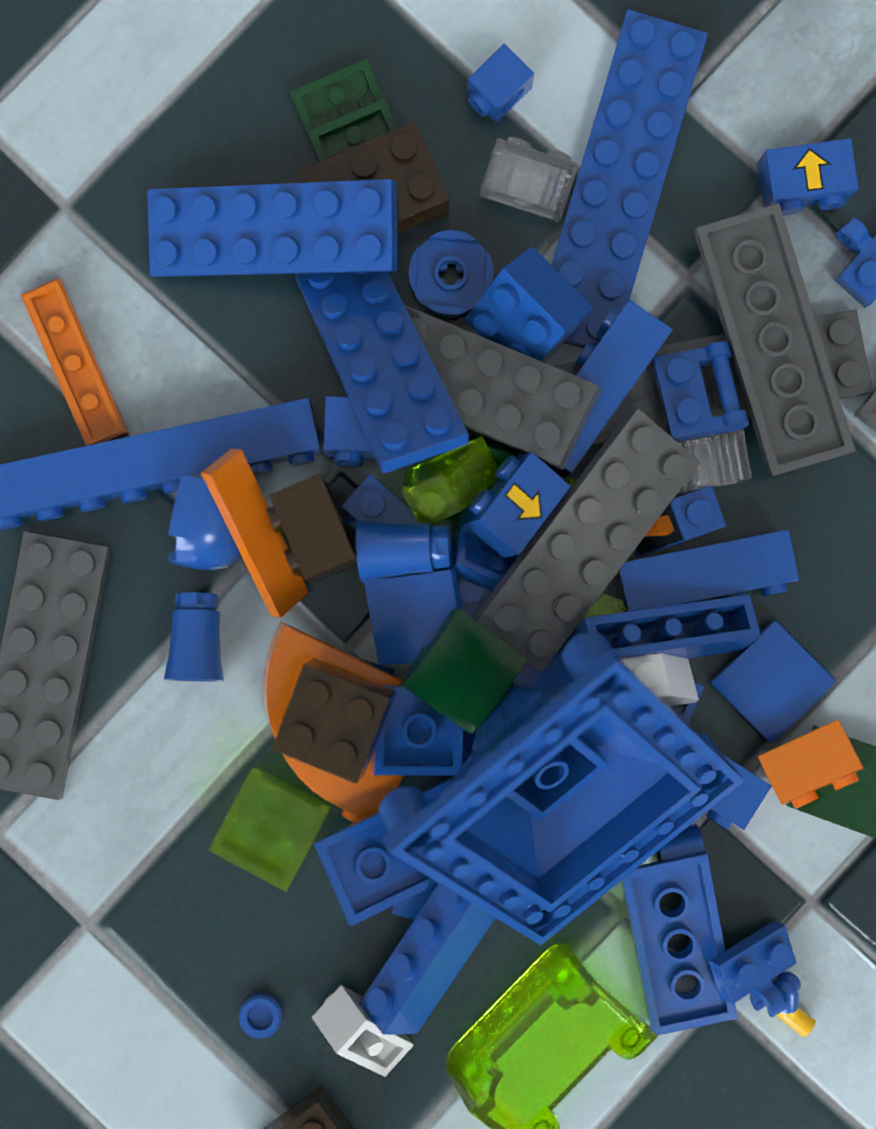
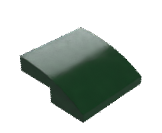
M364 59L289 92L319 162L397 129L368 59Z
M460 608L452 609L429 647H422L400 685L468 734H473L507 692L527 661V658Z
M813 725L812 731L820 727ZM849 737L865 768L856 772L860 780L835 791L832 784L816 790L819 799L796 810L876 838V746ZM792 802L786 804V806L795 809Z

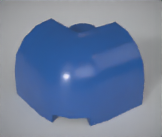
M181 475L168 535L174 536L176 541L173 552H169L168 562L174 565L207 571H219L234 565L242 556L204 479Z

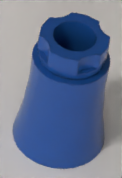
M359 520L356 529V555L361 582L364 583L411 573L434 572V569L452 567L450 526H432L431 523L388 524Z
M181 592L175 595L176 610L172 611L169 656L163 680L190 682L224 681L220 649V612L217 611V594Z

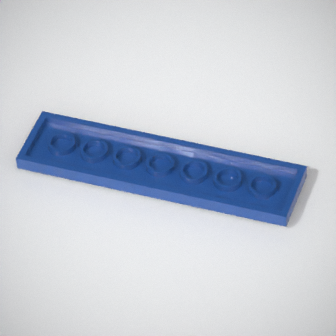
M627 9L551 264L594 308L564 343L583 349L590 341L598 345L606 334V331L601 329L600 326L614 306L622 310L630 300L705 46L707 32Z

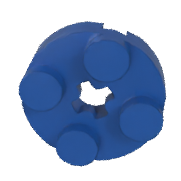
M447 230L437 232L430 236L429 240L423 242L420 247L418 246L409 263V284L420 307L443 318H459L470 313L492 284L494 276L492 259L488 252L486 253L484 248L477 243L478 240L465 232ZM448 264L456 265V272L463 273V278L456 280L454 285H447L445 279L439 278V271H446Z

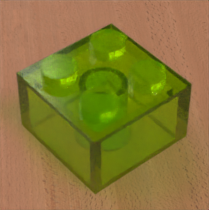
M256 766L248 774L208 851L287 892L332 806Z

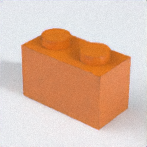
M839 719L758 756L781 805L792 802L795 809L819 799L816 790L832 784L835 791L859 781L860 779L856 772L865 769Z

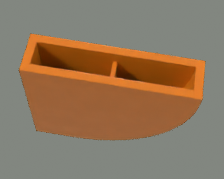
M280 621L269 646L263 676L265 711L273 736L276 739L303 665L312 659H317L377 684H400L403 679ZM283 754L292 770L312 791L326 801L343 809L341 815L352 822L378 812L381 801L390 791L398 788L404 776L374 775L372 773L371 757L365 775L355 784Z

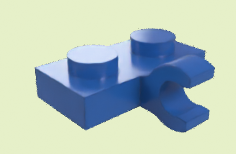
M853 217L834 236L856 256L834 281L866 308L876 299V233L871 238L864 224Z
M773 921L709 961L721 1000L732 1005L750 993V1001L754 1009L759 1011L766 1006L768 1014L772 1018L786 1009L782 994L771 981V979L797 963L784 924Z

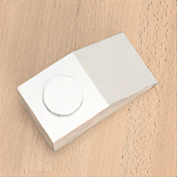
M656 653L620 659L669 707L695 703L699 700L687 658Z
M340 985L325 1000L321 1008L312 1016V1019L336 1054L386 1077L414 1044L405 1034L383 1035L360 1006L359 1002L363 996Z

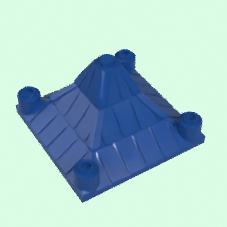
M598 632L578 634L564 648L562 662L575 682L547 693L523 686L509 687L493 711L477 728L472 746V755L435 799L436 801L428 805L423 793L415 787H398L390 791L379 806V815L388 832L383 837V840L391 854L539 945L545 943L745 781L736 768L725 759L711 738L704 733H696L623 664L604 636Z

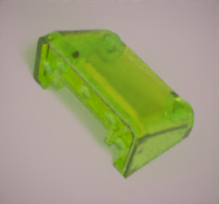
M558 943L548 948L455 1043L447 1056L446 1070L469 1113L490 1129H560L558 1118L553 1109L611 1049L622 1059L630 1060L642 1054L658 1036L649 1024L578 954L566 944Z

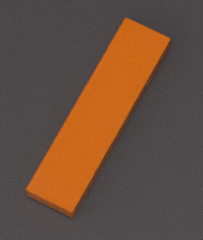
M57 278L21 294V298L85 445L116 440L128 435L129 431L64 282Z
M232 448L202 471L201 475L270 615L281 618L303 599L309 591L302 576H294L284 554V550L288 549L283 536L280 533L277 534L272 526L266 510L269 506L242 449Z

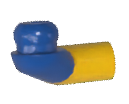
M782 972L778 975L777 980L773 981V984L782 994L786 1009L776 1016L799 1035L806 1037L813 1030L816 1020L799 1007L798 990L801 987L799 978L791 972Z

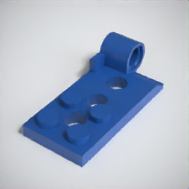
M694 823L656 852L658 862L640 865L622 880L644 1001L653 1037L738 1019L735 1003L731 1005L720 999L709 963L711 959L725 951L708 855L705 851L699 827ZM669 892L679 893L682 896V901L677 909L673 911L660 909L659 903L665 894ZM682 933L689 936V944L684 950L673 952L667 949L668 941L673 935ZM690 974L697 977V983L692 990L679 992L675 989L676 981L681 976Z

